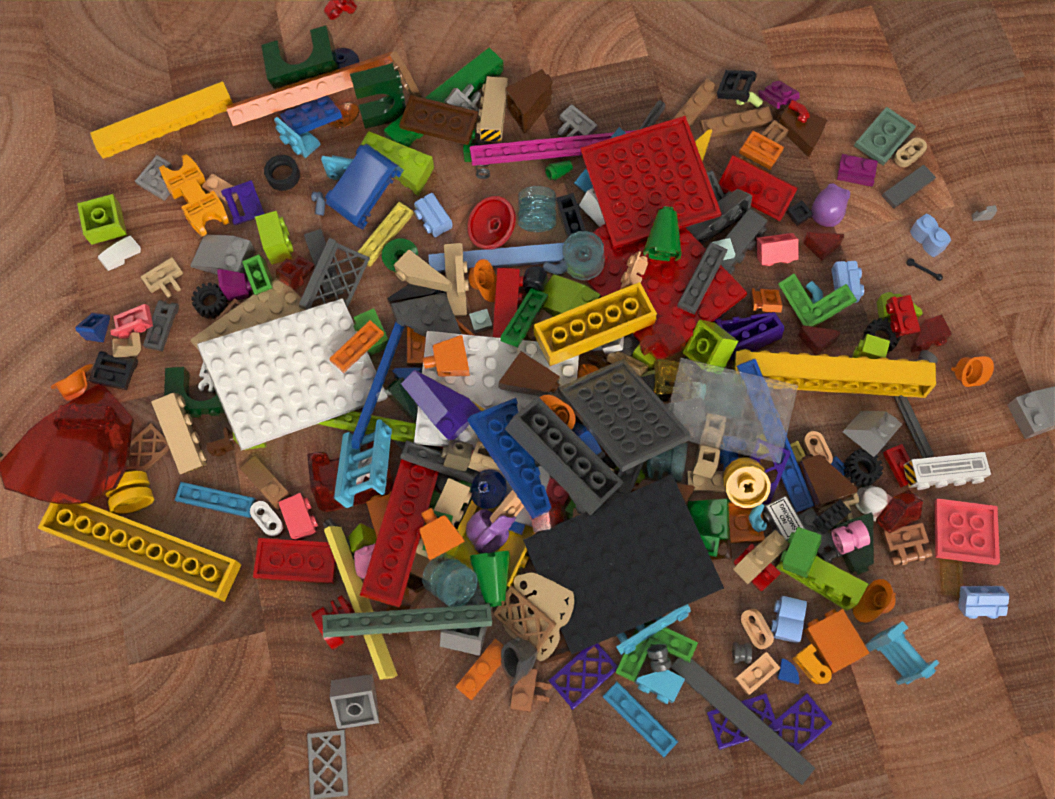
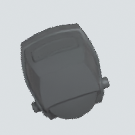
M519 637L509 640L501 649V664L506 676L511 681L510 686L517 684L519 680L531 671L538 655L537 649L529 641Z

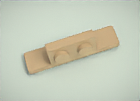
M462 243L445 244L446 278L451 282L453 289L451 292H447V298L454 316H466V291H469L468 279H465L464 273L468 272L467 261L463 260Z

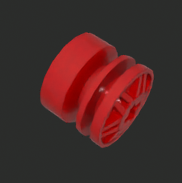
M343 595L337 597L341 605L340 607H338L334 600L330 601L333 611L329 612L322 606L311 613L322 636L323 615L355 613L352 604ZM343 636L324 638L332 650L345 643Z

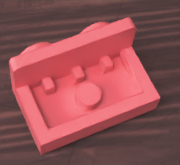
M143 304L113 316L116 329L111 330L110 333L113 336L119 337V339H127L131 332L142 333L147 328L152 327L153 323L149 305Z

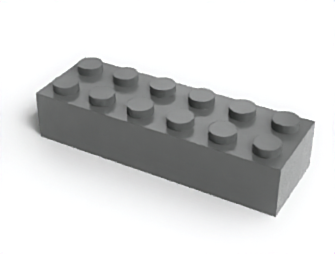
M539 397L517 413L505 428L590 516L624 483Z

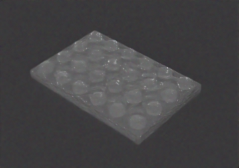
M680 358L668 409L691 434L689 442L780 463L798 385Z

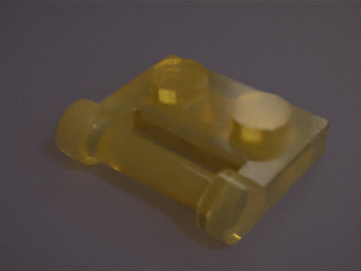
M663 359L654 361L655 394L667 393L690 399L693 394L691 364ZM665 381L681 383L683 388L666 386Z

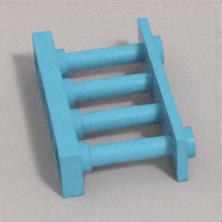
M380 419L376 421L375 432L364 436L361 443L362 446L374 441V446L371 449L360 453V449L352 448L351 439L353 434L350 432L343 434L334 499L346 508L353 506L355 494L373 488L381 495L385 494L392 429ZM372 457L371 464L358 469L359 461ZM370 473L368 481L356 485L358 477Z
M689 605L682 606L665 617L655 618L656 622L647 628L644 624L637 626L636 629L639 633L629 639L624 632L618 634L617 637L621 644L616 647L620 654L631 653L636 649L635 646L676 620L682 621L687 618L688 613L691 612Z
M903 621L879 632L865 644L869 652L875 649L881 651L902 675L896 681L898 685L903 683L908 685L913 680L922 677L929 678L936 672L934 667L939 664L937 660L926 663L905 639L906 635L903 632L908 627Z

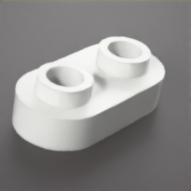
M257 501L251 506L250 514L268 536H277L282 532L283 522L266 502ZM260 510H265L263 515H259ZM272 524H276V528L274 530L270 529Z

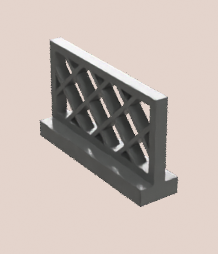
M329 238L299 302V308L304 310L313 308L311 306L314 300L320 298L326 304L324 297L334 294L336 300H339L336 292L346 289L349 297L344 300V303L348 309L370 257L338 244L336 240ZM337 249L344 251L347 258L337 261L335 256ZM355 258L364 260L363 265L356 269L351 261ZM349 261L352 270L342 273L339 264ZM336 265L340 274L330 278L328 269ZM354 273L355 283L347 285L344 276ZM341 277L345 286L335 290L332 280ZM329 282L333 291L322 294L321 284Z

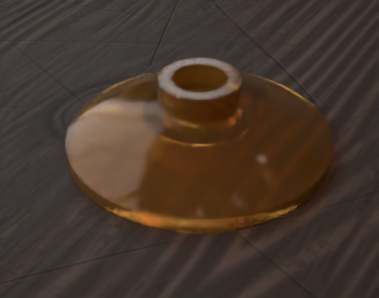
M344 102L337 105V108L341 111L342 118L330 122L328 125L333 129H341L351 125L359 116L360 109L358 105L353 102Z

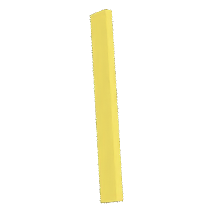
M328 526L324 529L354 612H373L369 599L359 596L363 583L356 574L354 559L342 528ZM363 635L379 679H392L396 677L397 672L383 635Z

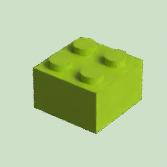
M113 194L77 203L83 235L91 245L127 235L121 204Z
M277 211L256 216L255 219L262 246L271 265L293 259L291 252L294 249L292 242L289 240L290 234L287 225H285L284 218L279 217Z
M699 320L683 354L703 371L722 374L738 340L716 323Z

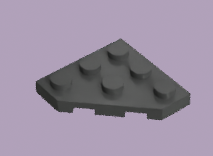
M446 293L391 304L396 323L403 327L406 325L426 337L427 331L461 334Z

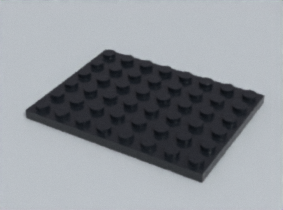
M673 475L603 504L591 516L585 512L523 540L537 574L563 586L574 594V607L568 623L560 628L571 655L724 589ZM569 597L564 600L567 605ZM564 612V613H560V616H561L560 619H561V620H562V618H563V615H565V612Z

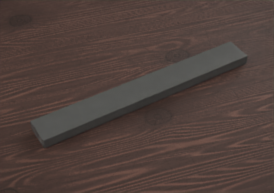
M678 658L673 663L670 669L683 677L689 686L800 785H803L815 770L812 764L693 659L689 663Z

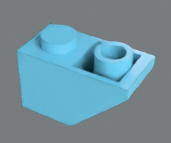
M670 670L638 677L635 683L639 685V690L647 694L652 692L657 695L656 699L668 704V702L673 703L685 679Z

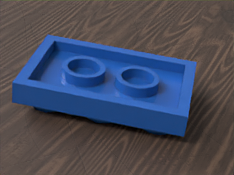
M327 95L309 103H303L294 109H288L281 113L280 117L282 122L296 134L301 135L342 118V114Z

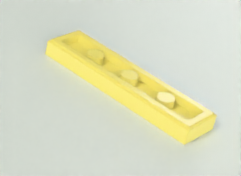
M401 202L396 204L358 250L359 253L370 257L367 264L369 267L380 256L385 245L394 239L414 214L412 209Z

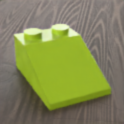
M553 274L543 293L548 294V300L542 309L552 316H556L599 299L600 294L586 285Z

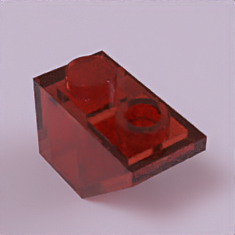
M942 314L924 320L920 325L921 331L916 333L910 351L911 353L916 351L921 353L922 350L930 349V346L936 345L939 347L948 342L947 339L952 333Z
M908 489L890 500L876 518V523L890 534L921 518L923 500Z

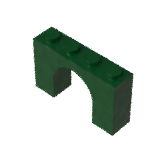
M327 25L310 30L313 50L309 58L300 64L292 65L286 63L284 50L278 40L261 45L267 80L273 89L339 69L332 34Z
M393 63L350 74L357 99L377 94H386V96L379 100L359 105L365 129L394 122L403 115L406 108L399 71L394 69Z
M185 367L165 368L164 396L171 393H179V396L181 395L185 400L186 406L184 408L186 414L189 413L191 417L196 418L205 414L219 416L220 413H225L217 394L206 401H196L190 398V373Z

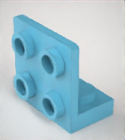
M278 117L274 119L277 125L275 128L280 133L279 138L284 144L292 146V150L297 155L301 154L304 158H307L321 145L320 141L311 133L305 132L298 135Z
M334 155L332 157L322 156L321 159L327 177L333 180L340 179L353 161V159Z

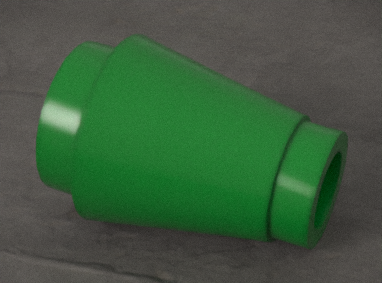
M570 160L550 163L545 167L547 178L554 181L573 170Z

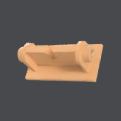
M640 251L634 256L631 255L628 259L627 266L629 267L621 278L620 282H622L620 290L638 282L641 283L642 277L636 274L644 275L648 261L645 256H640Z

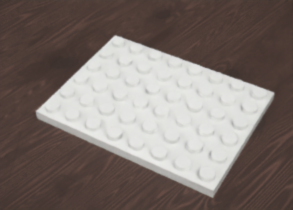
M343 298L197 344L241 451L364 407L377 373L368 353L366 352L345 373L330 362V357L358 332L353 327L355 324ZM384 387L381 389L377 402L383 401L388 397Z
M427 331L424 357L434 355L432 347L434 344L459 335L463 336L470 376L439 377L436 367L425 369L424 363L422 374L468 397L485 410L517 398V408L520 412L537 397H541L498 388L500 379L520 351L559 375L558 383L560 387L577 379L579 355L549 367L536 341L523 340L517 348L501 342V338L433 331ZM558 390L555 394L551 392L550 395H553L562 400L563 402H565L563 398L559 395ZM418 406L414 443L442 447L448 446L449 440L434 426ZM470 425L455 439L456 441L472 444V449H475L477 441H480Z

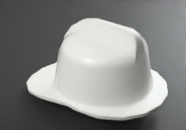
M871 485L861 487L858 490L857 495L860 502L855 505L863 514L881 525H890L898 520L900 507L897 501L887 494L885 490Z

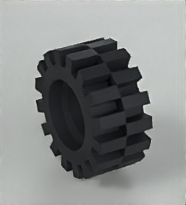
M208 282V286L203 283L201 284L202 288L199 286L196 288L198 292L193 291L194 296H191L192 305L202 317L205 316V318L209 319V316H211L213 319L216 314L219 316L220 312L225 310L224 307L228 306V299L216 283L212 285L211 282ZM210 295L216 296L217 300L213 305H204L203 301L206 297Z
M878 318L877 321L874 319L865 329L863 339L867 334L875 336V332L878 330L886 332L890 341L888 354L897 346L901 336L896 337L895 332H892L891 322H888L889 318H885L883 321L882 318Z
M858 449L846 458V462L843 464L845 467L843 471L844 473L848 472L846 478L850 477V482H856V486H870L883 473L881 472L883 466H879L882 464V461L877 460L879 457L877 454L873 457L866 450ZM858 462L867 467L868 474L860 470Z
M840 499L812 523L823 535L851 511Z

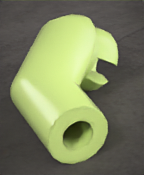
M750 91V97L747 102H751L758 108L763 101ZM736 100V103L738 105L744 104L743 102Z

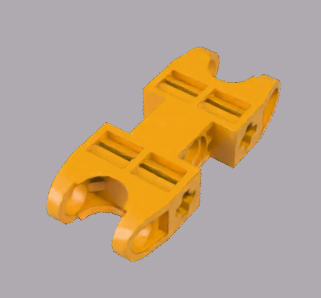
M185 154L181 156L183 161L181 169L172 171L168 167L165 168L164 165L160 166L159 169L165 186L173 199L180 196L184 197L187 204L181 207L183 214L192 228L203 237L207 235L205 230L207 221L215 219L226 225L229 223L223 204L214 191L208 194L204 193L200 187L205 183L204 175L197 164Z

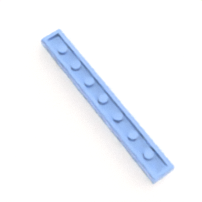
M569 242L492 250L463 251V260L467 261L468 270L471 267H475V264L481 259L488 260L493 268L544 264L545 262L559 263L564 258V254L575 245L571 246ZM428 254L429 265L439 273H445V254Z

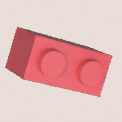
M793 233L756 238L757 259L762 265L772 266L774 263H791L793 260H798V238Z
M299 493L278 502L289 534L293 540H301L317 533L315 527L318 526L315 516L310 514L309 509L312 506L308 497L304 498Z

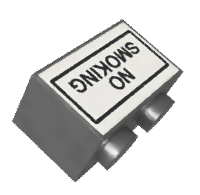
M787 496L766 505L762 511L764 521L770 524L773 531L776 530L787 542L791 532H796L797 527L805 529Z

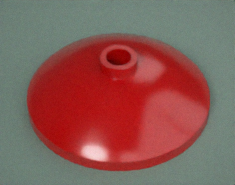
M490 196L480 201L472 210L468 220V235L473 244L484 250H492L502 246L510 238L515 228L516 214L514 207L508 200L500 196Z

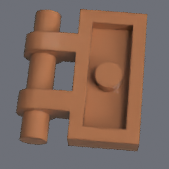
M923 523L892 529L882 533L888 552H897L896 557L890 558L892 565L900 564L902 566L907 565L911 561L917 560L920 562L924 561L925 558L932 557V551L930 549L923 550L922 547L923 544L929 542ZM914 547L915 552L906 554L905 548Z

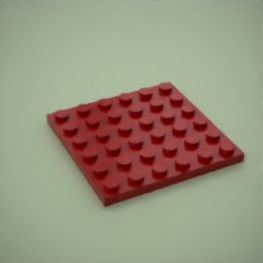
M686 116L580 148L613 249L648 239L658 210L665 206L672 207L677 212L679 229L721 216L719 205Z

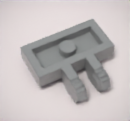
M469 84L462 92L458 88H454L444 102L478 111L479 113V108L475 104L481 97V93L479 91L474 93L469 100L467 97L474 88Z
M572 104L560 114V120L565 123L558 130L560 136H563L569 128L572 131L567 137L591 135L597 130V124Z

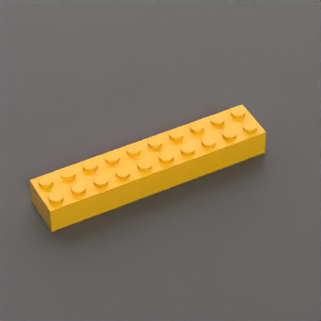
M743 349L736 351L732 363L731 386L744 387V384L736 366L755 358L767 388L886 396L902 395L904 397L926 398L936 386V365L928 360H918L915 362L908 359L889 360L884 357L869 359L866 356L849 358L847 355H840L838 357H829L827 354L812 356L808 353L795 355L789 352H751L750 350Z
M59 492L55 493L38 526V529L50 535L225 602L241 567V564L234 559Z

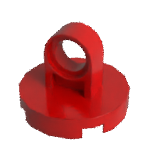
M330 0L324 8V13L330 20H334L343 11L353 14L357 9V5L353 0Z

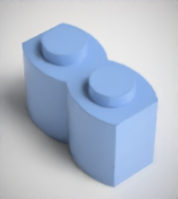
M925 214L917 219L910 230L912 237L921 243L924 250L932 257L943 252L951 242L949 234L940 228L937 221L929 214Z
M783 595L779 600H776L774 605V612H777L776 620H772L770 628L774 638L796 644L801 641L807 601Z

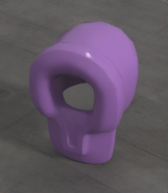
M833 183L829 184L819 193L812 205L811 212L813 213L812 218L814 221L825 227L838 225L845 215L847 202L851 194L850 191L840 188Z
M485 509L476 512L466 526L467 537L474 545L476 551L483 554L493 553L500 549L509 537L508 529L516 520L515 516L507 517L503 515L492 523L489 519L493 514L492 512Z

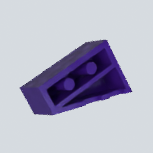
M775 312L751 315L749 318L739 319V317H733V320H715L717 325L738 340L730 357L731 360H734L736 351L746 349L752 352L782 339L784 325Z

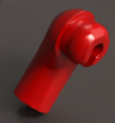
M794 100L791 101L788 108L799 113L797 120L805 123L807 118L810 117L807 108Z

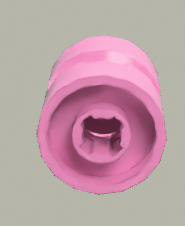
M861 520L848 523L847 528L840 526L831 530L833 543L842 555L853 551L854 547L859 549L870 544L869 533Z

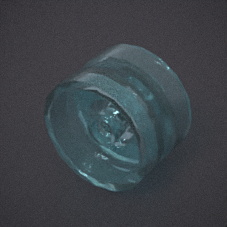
M578 231L571 234L565 240L563 259L567 272L574 278L589 280L596 277L603 270L605 255L604 244L600 237L589 231Z

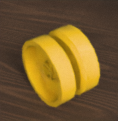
M739 458L732 461L726 467L723 473V484L729 499L735 505L742 508H753L761 505L767 499L770 493V481L763 466L758 461L751 458Z
M125 472L113 476L104 482L103 488L105 495L109 497L108 506L111 513H133L148 507L154 502L152 490L148 488L150 482L146 472Z

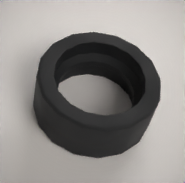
M274 156L267 161L264 167V174L269 185L276 190H289L300 179L299 168L295 160L290 156ZM289 166L292 168V173L288 178L276 180L272 177V173L276 168Z

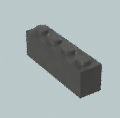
M736 189L733 192L729 191L723 196V199L717 202L721 211L720 217L685 228L701 244H704L741 219L751 206L752 196L740 189Z

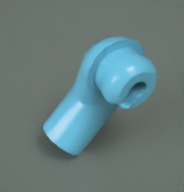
M813 281L806 285V288L813 295V299H811L813 304L823 298V292Z
M763 504L753 507L748 517L752 528L757 532L764 531L767 527L766 522L760 516L765 507Z

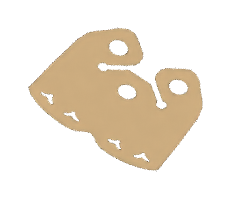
M526 573L515 577L514 587L524 596L536 590L537 594L527 597V599L556 623L541 649H547V651H544L542 655V650L540 649L537 655V659L543 661L555 650L560 640L559 628L565 626L571 617L574 607V594L572 591L539 574ZM523 580L527 582L525 590L520 588V582ZM569 597L567 605L564 600ZM524 605L526 618L534 617V614L528 613V606ZM517 606L511 607L514 615L513 619H519ZM503 608L500 615L507 621L509 620L506 617L507 608ZM564 612H565V615H563V618H562V620H561V619H560V618H561L560 613H564ZM542 618L540 619L541 631H546L549 624ZM535 619L527 620L528 633L537 632ZM514 622V628L521 634H524L523 625H520L519 622ZM504 625L507 633L513 639L517 636ZM537 635L529 636V641L534 646L538 644ZM554 635V637L552 638V643H550L549 637Z

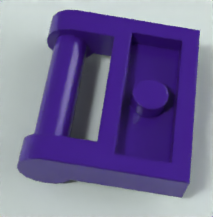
M252 180L221 190L222 196L225 197L232 214L234 226L265 214ZM237 193L245 213L244 216L239 215L232 194Z

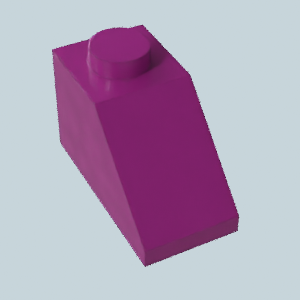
M223 269L217 270L219 287L229 302L233 301V299L241 300L251 297L250 291L253 289L244 273Z

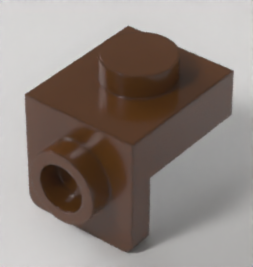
M224 427L225 438L207 443V451L212 456L219 457L225 455L226 452L235 450L234 443L236 441L233 439V431L231 432L227 427Z

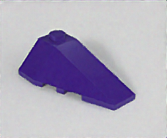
M416 370L401 383L434 426L448 440H455L470 425L467 421L469 416L481 412L468 397Z

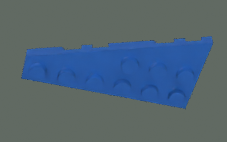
M517 398L471 415L467 421L532 519L548 512L551 509L545 486L541 484L539 467H536L534 458L505 430L511 419L519 413Z

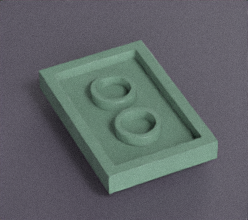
M886 107L856 141L854 146L884 166L914 131L916 126Z

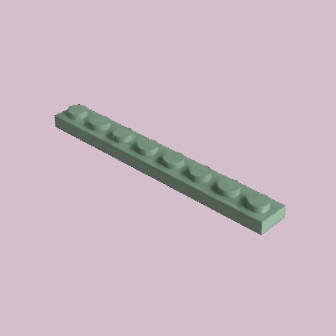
M490 604L323 615V638L492 626Z

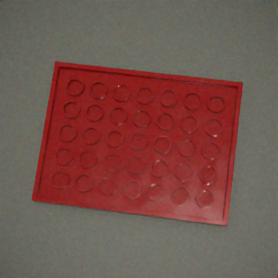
M603 224L588 236L589 241L575 245L564 254V258L595 292L600 294L601 298L620 290L622 282H620L621 278L629 267L627 266L628 259L639 251L641 252L640 256H644L643 250L647 239L613 249L606 225ZM685 227L679 229L681 259L675 261V257L670 258V261L650 259L649 254H646L645 257L647 258L648 265L644 275L636 274L642 277L641 285L657 315L655 324L632 334L643 344L658 363L689 341L699 320L713 322L747 296V291L720 265L695 315L677 307L706 251L704 246Z

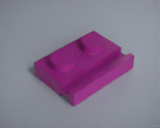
M780 80L765 87L763 91L758 90L759 97L777 109L782 104L785 106L791 103L792 100L800 99L798 91Z
M842 154L837 180L872 187L878 161Z

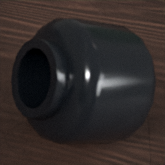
M539 266L528 268L523 277L524 290L528 293L532 288L543 292L548 280L547 273Z

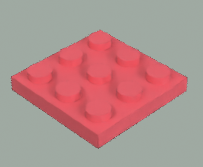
M936 499L934 501L935 558L998 565L1000 563L997 506Z

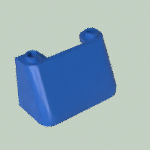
M368 144L358 147L357 155L334 189L330 190L325 196L328 206L362 230L368 224L366 216L370 217V211L390 183L394 182L392 178H395V176L400 177L404 171Z

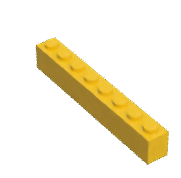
M222 81L93 131L90 134L96 150L104 159L121 151L129 150L139 144H144L152 139L162 137L170 132L178 131L180 128L195 124L203 119L211 118L221 112H226V106L233 104Z

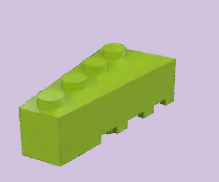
M368 131L361 145H370L404 170L400 177L395 176V178L403 186L410 188L414 194L419 196L434 169L432 156Z
M818 556L815 557L807 578L784 570L781 560L776 566L777 569L846 611L858 604L868 586V583L822 560Z

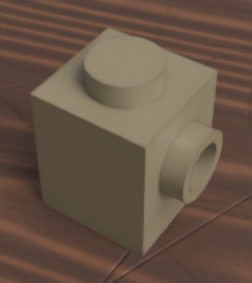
M449 440L448 446L443 447L441 457L444 458L443 466L466 472L471 460L473 445Z

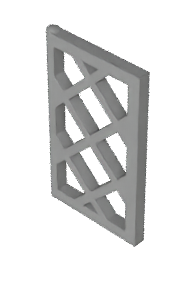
M345 730L308 733L310 799L348 796ZM335 735L341 736V746L338 749L329 742ZM319 737L324 742L317 751H314L312 738ZM326 745L335 751L328 762L319 755ZM337 755L342 757V769L340 772L330 765ZM316 757L325 764L318 774L314 773L313 760ZM327 768L336 774V777L329 785L320 778ZM339 777L343 780V792H336L331 788ZM318 780L326 789L322 794L315 795L314 783Z

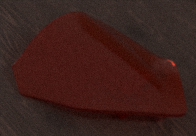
M96 385L67 404L60 405L56 411L44 417L30 428L0 461V476L4 489L36 500L55 504H84L103 497L107 492L117 488L129 466L134 419L106 387Z

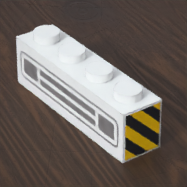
M985 452L912 459L903 465L909 488L917 487V490L927 489L932 485H935L936 488H941L950 483H953L954 486L966 484L968 481H972V484L984 482V478L991 475Z

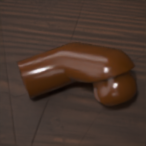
M589 354L588 363L598 364L602 368L612 364L606 361L607 358L605 356Z

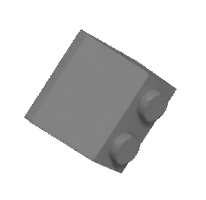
M860 411L844 429L843 433L875 457L902 423L887 411Z
M372 674L331 681L330 700L338 729L379 723L377 695Z

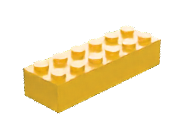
M638 282L534 324V335L550 367L655 324L657 313L641 283Z

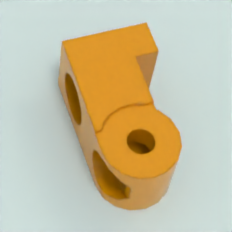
M809 644L792 659L813 683L818 685L825 684L831 679V671L813 655L817 650L812 644Z

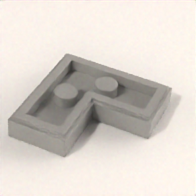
M156 155L135 180V183L165 201L170 192L165 186L159 167L164 165L165 168L171 169L172 165Z

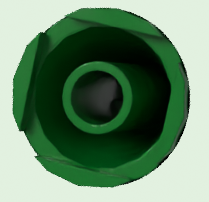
M665 206L658 210L643 250L644 256L649 254L650 259L670 261V258L675 257V261L681 259L678 216L674 208Z
M509 551L470 555V562L484 602L489 603L490 607L502 606L501 602L506 599L510 561Z

